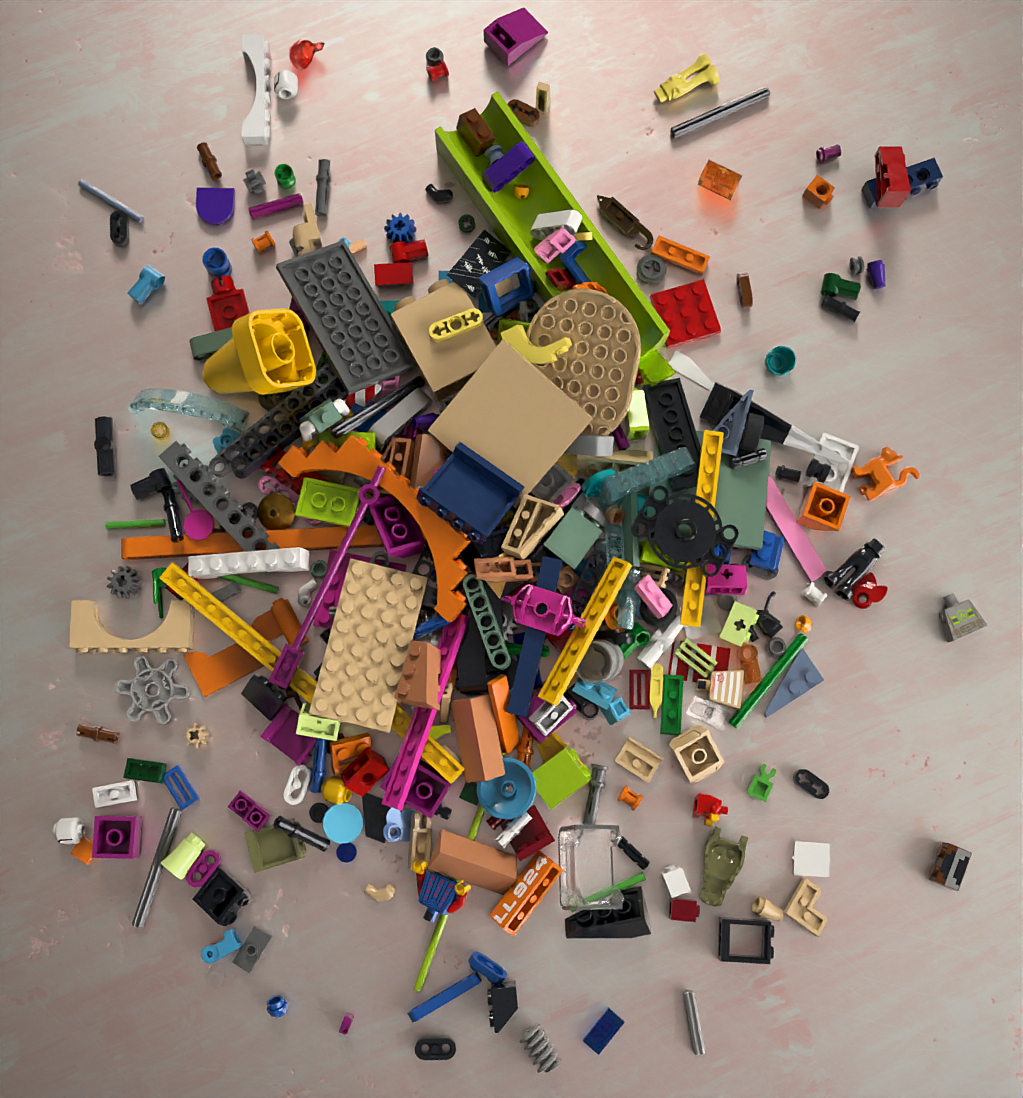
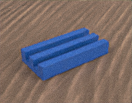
M179 765L165 773L164 783L181 810H184L200 799ZM174 772L178 773L181 780L183 781L186 788L193 797L192 799H190V797L188 796L187 792L183 788L182 784L180 783ZM168 776H171L176 786L180 790L181 794L185 798L186 803H183L178 793L174 789L173 785L169 781Z

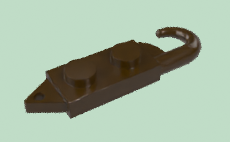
M597 195L600 207L599 212L623 234L632 237L641 233L647 238L645 245L635 244L637 249L647 250L652 246L653 235L639 222V219L613 196L608 198Z

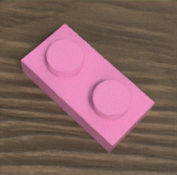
M649 575L643 577L634 587L635 591L658 619L663 617L673 606Z

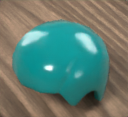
M786 346L773 348L767 353L765 358L767 370L771 374L778 376L787 374L794 369L796 364L794 351Z

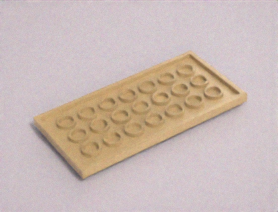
M350 558L310 707V715L390 733L397 699L394 697L410 643L413 640L427 584V577Z

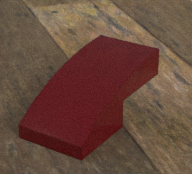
M558 267L545 273L557 290L572 289L577 284L567 269L560 270Z

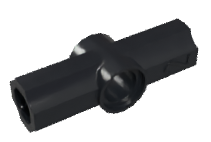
M106 416L95 418L96 440L94 441V447L97 452L98 475L105 477L116 475L115 453L117 447L114 443L113 418ZM105 443H109V447L106 450H102V446Z

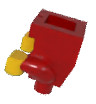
M699 793L694 797L692 817L699 818L704 816V825L711 827L713 822L719 821L720 814L727 815L728 807L721 806L722 801L711 795Z

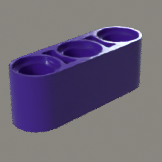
M520 142L482 174V178L490 190L495 193L531 165L535 160V156L525 142Z

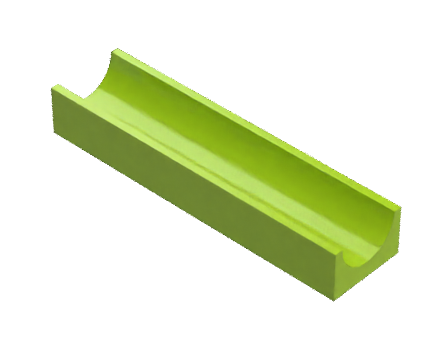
M498 91L491 95L487 107L480 114L496 137L493 146L500 145L503 150L502 154L505 155L518 143L525 142L535 156L534 162L501 190L493 193L482 178V174L490 167V161L485 158L484 154L476 157L457 130L448 132L444 131L441 126L435 129L436 150L489 226L495 230L494 233L504 243V246L512 252L510 254L513 259L518 257L529 265L530 278L536 287L537 294L544 303L554 296L572 289L557 290L546 276V271L558 267L560 270L566 269L559 257L562 253L560 252L547 264L534 251V248L543 240L534 238L530 234V230L539 214L575 210L582 215V221L577 232H592V240H577L584 241L587 248L575 258V261L591 282L595 281L604 287L608 295L618 300L632 315L640 335L641 353L639 362L665 346L670 332L669 328ZM522 184L529 186L528 196L525 199H522V196L520 199L516 198L514 195V185Z

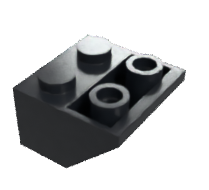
M253 675L241 694L269 721H273L285 704L289 705L285 701L287 696L280 690H274L272 688L274 684L268 681V678L262 675L260 677Z
M507 981L502 984L491 983V989H487L488 1006L492 1005L493 1010L489 1011L490 1027H494L495 1033L501 1031L518 1009L516 981Z

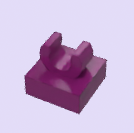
M408 425L402 431L400 438L412 439L415 443L416 436L422 434V430L413 429L412 425Z

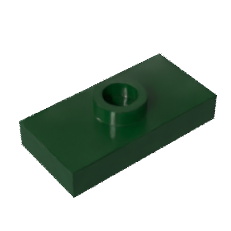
M127 758L123 778L163 784L167 764Z

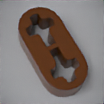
M517 99L508 102L507 105L511 110L518 107V110H515L513 113L520 123L529 127L538 124L540 115L536 108ZM534 115V118L528 119V116Z
M747 272L737 273L736 282L740 305L742 308L752 307L753 297L749 275Z

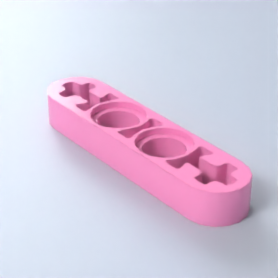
M264 476L258 482L259 489L265 495L287 491L289 494L288 498L292 501L293 505L299 501L300 496L271 476ZM271 481L270 484L276 489L275 492L268 487L265 489L264 482L269 483ZM299 517L311 526H319L323 523L316 520L312 522V519Z

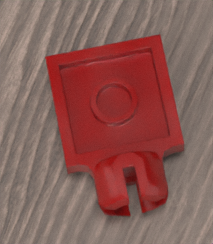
M221 276L224 286H222L218 277L211 280L213 294L206 298L215 332L231 328L236 319L250 313L244 289H236L231 276Z

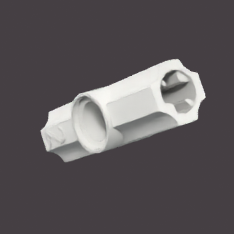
M676 614L669 624L658 628L649 639L647 646L636 658L642 665L650 669L660 655L664 654L671 646L676 635L684 627V625H679L680 616Z

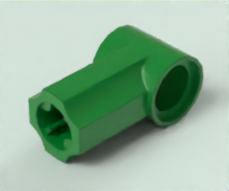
M638 622L630 623L625 629V633L630 632V635L633 636V643L618 644L622 650L624 660L637 646L642 647L646 645L650 639L649 632Z

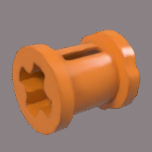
M265 231V234L256 239H251L259 254L269 246L276 245L268 231Z
M625 785L617 801L624 802L634 811L643 796L641 794L637 795Z

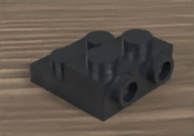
M218 866L192 900L217 924L227 926L235 922L237 919L236 913L239 909L249 904V896L252 893L241 882L235 880L222 867Z

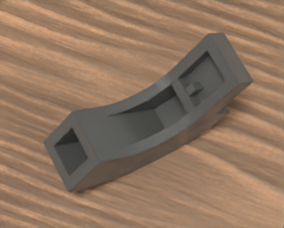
M580 434L564 454L612 456L614 436Z

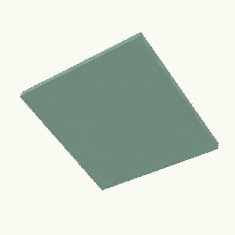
M696 431L699 443L701 444L703 431ZM655 437L654 464L649 494L654 487L661 485L667 488L669 497L683 493L695 495L696 487L672 492L657 437ZM760 439L755 450L757 452V450L764 448L768 455L765 460H757L756 463L746 466L741 465L737 469H732L730 465V459L735 456L721 453L715 509L721 518L722 527L731 524L738 529L739 535L733 545L734 547L762 549L771 440ZM738 448V452H737L736 457L739 458L740 455H743V454H746V453H749V452H752V451H748V450H744V449ZM656 490L654 497L657 500H663L665 493L662 490ZM681 497L678 498V501H690L691 498ZM647 507L646 516L653 517L655 515L654 508ZM685 524L680 525L678 528L680 537H690L691 528ZM730 528L725 529L724 537L726 539H733L734 531Z

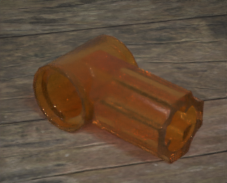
M751 644L742 645L737 650L741 670L744 671V684L762 681L757 659L758 650ZM745 648L751 651L749 659H746L743 655Z

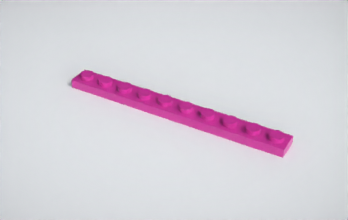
M459 614L453 622H449L448 625L444 626L437 646L441 650L440 674H438V685L440 686L438 703H440L469 621V617ZM421 707L415 708L382 800V805L402 811L437 710Z

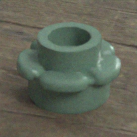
M318 560L314 562L310 568L312 571L311 575L316 579H324V575L327 573L325 561Z

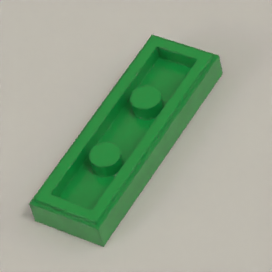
M663 675L660 734L678 736L681 734L684 676Z

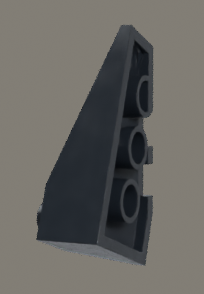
M642 886L617 892L616 897L608 901L604 899L599 902L600 905L592 909L586 908L566 918V938H635L651 934L650 918Z

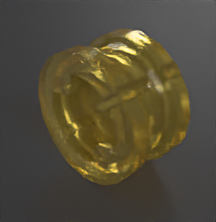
M156 422L151 427V434L157 440H165L170 435V429L164 422ZM159 427L161 429L165 428V430H163L164 433L162 435H160L159 433L156 434V432H158L157 429Z

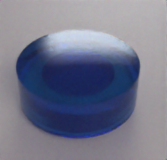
M351 842L342 843L338 846L336 855L340 861L348 863L355 859L357 848Z

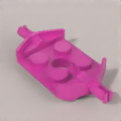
M530 584L523 587L516 596L505 595L500 600L513 606V615L516 623L556 635L557 637L572 624L582 628L586 624V619L576 617L573 614L570 597ZM540 604L547 606L545 614L537 613V607Z

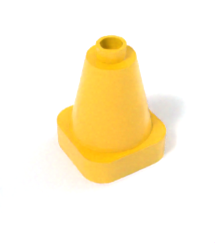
M290 309L256 310L236 319L232 326L233 337L205 362L203 371L205 384L220 394L255 391L259 394L288 392L312 383L316 376V367L304 326L298 315Z

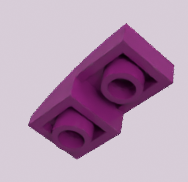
M242 790L238 792L228 805V808L239 815L243 821L257 832H259L271 816Z

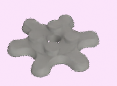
M139 655L133 660L136 676L130 681H117L115 691L118 694H126L132 698V705L126 712V717L129 721L136 722L143 713L150 711L154 713L158 723L167 724L171 720V714L168 710L169 702L173 699H186L189 695V689L185 685H176L172 681V674L178 667L175 659L167 658L160 667L152 668L148 663V659L145 656ZM155 684L158 690L155 695L151 696L148 693V688L150 685Z

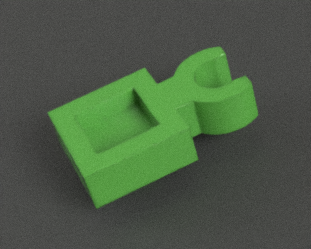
M766 764L760 766V777L757 775L753 776L746 794L763 802H766L773 787V783L769 782V779L776 774V769L772 768L770 774H766Z

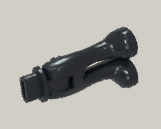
M873 538L869 543L866 542L864 546L857 549L836 571L824 572L822 574L823 581L829 588L833 589L852 568H855V571L834 591L840 598L849 601L853 597L852 588L871 570L881 557L885 547L877 539Z

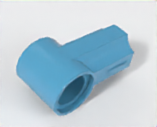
M145 266L140 272L139 280L128 291V295L136 302L142 304L154 289L157 290L163 285L165 276L152 266Z

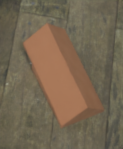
M419 434L416 436L410 474L411 483L409 484L413 489L418 486L424 488L434 476L433 470L440 468L446 462L443 453L449 449L434 435Z
M490 694L451 701L462 766L465 768L463 771L465 782L488 781L505 775Z
M441 829L427 869L504 895L516 880L517 856Z

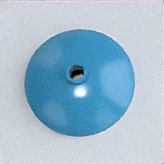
M506 757L502 758L505 775L488 781L477 782V796L481 806L490 815L500 819H513L524 814L532 805L536 794V781L532 771L526 764L517 759ZM509 786L513 787V791L511 793H509L507 790Z

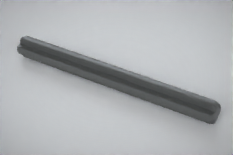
M173 807L169 811L132 921V925L141 928L144 926L163 869L161 861L168 855L182 810Z

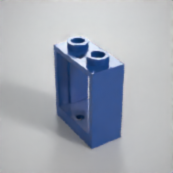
M516 257L478 278L486 307L496 317L519 305V301H526L535 296L533 291L534 283L530 278V268L526 262ZM517 273L520 287L498 298L495 284Z

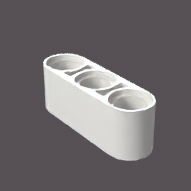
M575 210L539 214L530 230V234L538 240H544L557 229L564 227L574 236L582 221V215Z

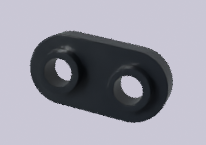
M423 1037L415 1045V1054L421 1060H449L456 1052V1043L450 1037ZM444 1044H448L450 1046V1049L448 1051H444L442 1049V1046ZM422 1045H428L429 1050L423 1051Z

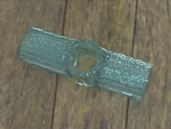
M630 569L622 584V588L616 595V604L619 606L616 625L618 628H634L636 608L640 607L642 598L635 591L634 587L640 582L641 570Z

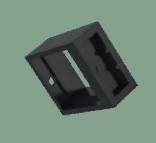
M719 917L718 959L721 962L770 964V960L774 958V948L771 946V938H774V925H771V921L763 919ZM730 924L762 926L761 956L729 954Z

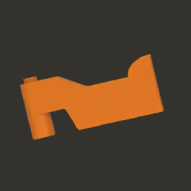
M279 598L272 603L271 610L256 617L251 627L269 642L284 634L288 644L292 646L301 628V624L289 600ZM307 635L305 636V639L301 647L309 642ZM238 643L210 657L203 652H191L183 655L204 697L264 667L261 662Z

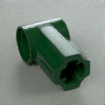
M826 273L824 274L820 293L825 297L826 295L830 297L840 296L856 300L861 286L860 283L841 279L838 274Z

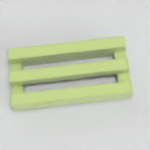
M687 638L674 653L704 678L708 676L718 663ZM687 644L699 655H701L708 662H710V666L707 663H705L702 659H700L698 656H696L693 652H691L688 648H686L685 645ZM683 650L707 670L704 672L680 652Z

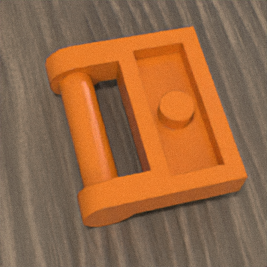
M368 732L330 742L331 768L334 776L341 774L354 760L339 764V761L357 757L367 747L371 749V736Z

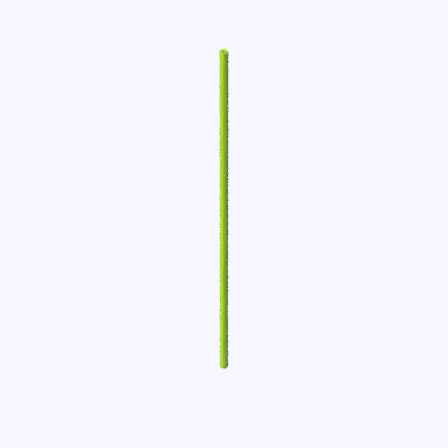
M501 748L502 758H504L505 753L502 752ZM480 803L467 836L468 839L474 841L485 813ZM453 878V879H452V880H454V881H456V882H460V880H458V879H456V878ZM439 915L413 989L417 992H421L448 915Z

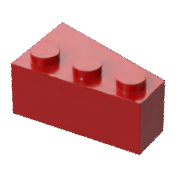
M879 146L874 155L877 207H900L911 192L905 164V154H903L902 146Z

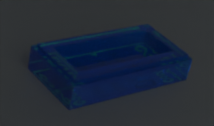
M608 1007L583 1038V1042L599 1055L625 1021Z

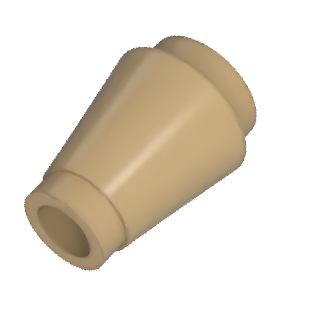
M757 897L753 902L752 912L756 916L778 922L782 920L784 911L765 897Z

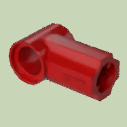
M425 239L406 244L405 242H395L389 246L393 263H409L410 260L429 256Z

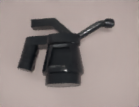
M774 591L767 597L764 610H757L756 612L759 615L756 624L764 636H768L770 639L783 628L780 620L768 611L770 600L776 595ZM753 625L750 626L748 631L751 633L750 639L752 642L759 639Z

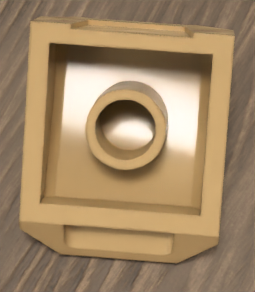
M703 725L692 726L689 730L672 738L669 743L672 753L690 783L702 780L717 771L725 763L708 729Z

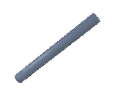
M83 179L78 182V186L117 210L123 211L130 218L139 223L143 221V216Z

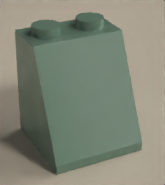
M577 506L575 509L570 507L542 543L574 569L602 533V530L599 529L601 525L594 519L590 521L584 517L586 513Z

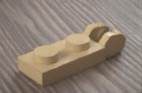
M414 811L411 813L409 870H413L412 864L417 859H419L420 865L424 861L429 864L431 851V819L423 814V828H419V814Z

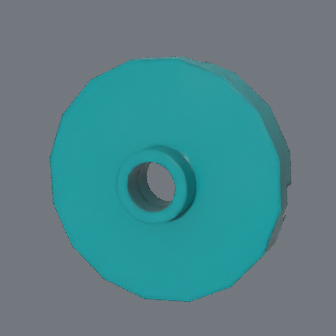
M613 469L600 471L589 477L583 483L581 489L587 497L600 496L607 492L606 489L608 487H615L619 481V476Z

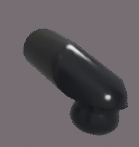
M429 184L425 188V191L436 202H447L453 197V192L450 189L437 190L433 184Z

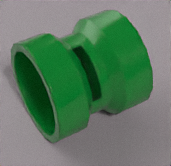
M287 164L278 165L274 172L278 185L283 189L292 188L296 182L292 168Z

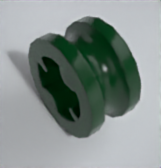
M468 214L461 216L458 222L460 230L464 233H471L476 226L475 219ZM469 220V221H470V224H472V225H471V226L468 225L467 227H464V223H463V222H467V221Z

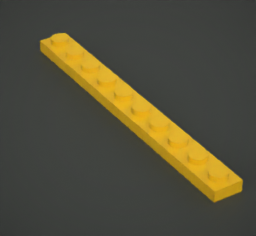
M704 430L695 495L704 498L715 508L724 433ZM695 499V502L702 505L704 508L707 506L703 502ZM709 509V513L714 517V513ZM706 563V564H705V567H704V569H705L706 572H707L708 563ZM700 566L686 569L679 625L698 628L701 625L706 577L701 573Z
M171 563L159 578L272 672L282 652L197 581L188 576L179 566ZM298 666L289 687L312 704L317 681Z

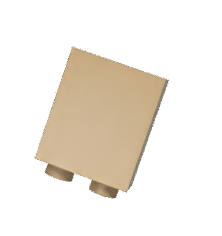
M442 279L432 284L428 288L429 294L418 300H415L413 296L400 300L394 306L395 312L391 313L393 325L414 359L416 368L424 379L425 385L435 403L445 399V395L449 397L460 391L497 347L483 322L478 328L441 342H435L430 338L429 328L433 323L475 308L466 291L455 282L449 284L447 279ZM471 315L470 320L477 322L478 317ZM463 318L465 326H468L467 321ZM453 321L450 325L454 330H458L462 326L459 321ZM446 324L444 330H446L447 333H449L448 328H447V324ZM437 328V329H435V333H434V334H437L438 336H440V335H441V331H439L438 328Z

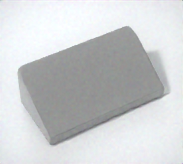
M564 696L560 699L557 707L545 701L528 720L544 736H547L573 709V706Z

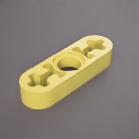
M473 308L435 322L429 328L430 338L435 342H441L478 328L483 322V315L480 310ZM471 315L478 317L477 322L470 320ZM463 318L467 321L468 326H465ZM453 321H459L462 324L458 330L452 329L450 325ZM446 324H447V328H448L449 333H447V331L444 330ZM438 328V330L441 331L440 336L434 334L435 329Z

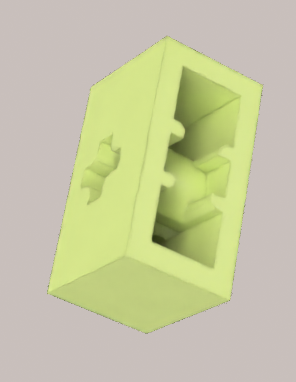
M735 601L719 638L742 647L743 643L747 644L751 633L748 632L751 625L755 626L759 617L756 614L757 609ZM742 619L744 620L743 624L746 625L745 628L736 629L737 625L734 622H739Z

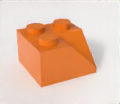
M814 481L807 489L796 523L813 530L839 531L851 496Z

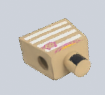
M744 671L710 672L708 680H697L696 690L707 692V701L733 709H740Z

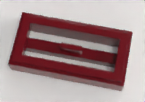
M629 670V709H650V670ZM634 674H637V705H634ZM641 674H645V705H641Z

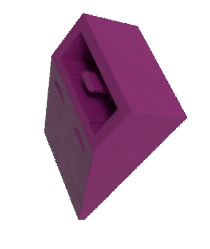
M525 7L497 18L483 29L484 42L507 66L548 34V31Z

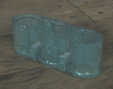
M609 523L605 528L606 569L613 556L625 560L623 529L620 524L613 525ZM610 533H615L617 536H611ZM616 550L618 551V553L613 554L610 551Z

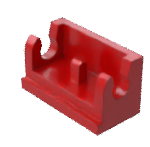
M412 262L374 264L375 286L414 284Z

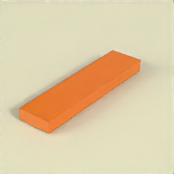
M500 674L488 682L487 685L502 752L508 754L520 746L521 742L515 715L507 713L511 696L507 677Z

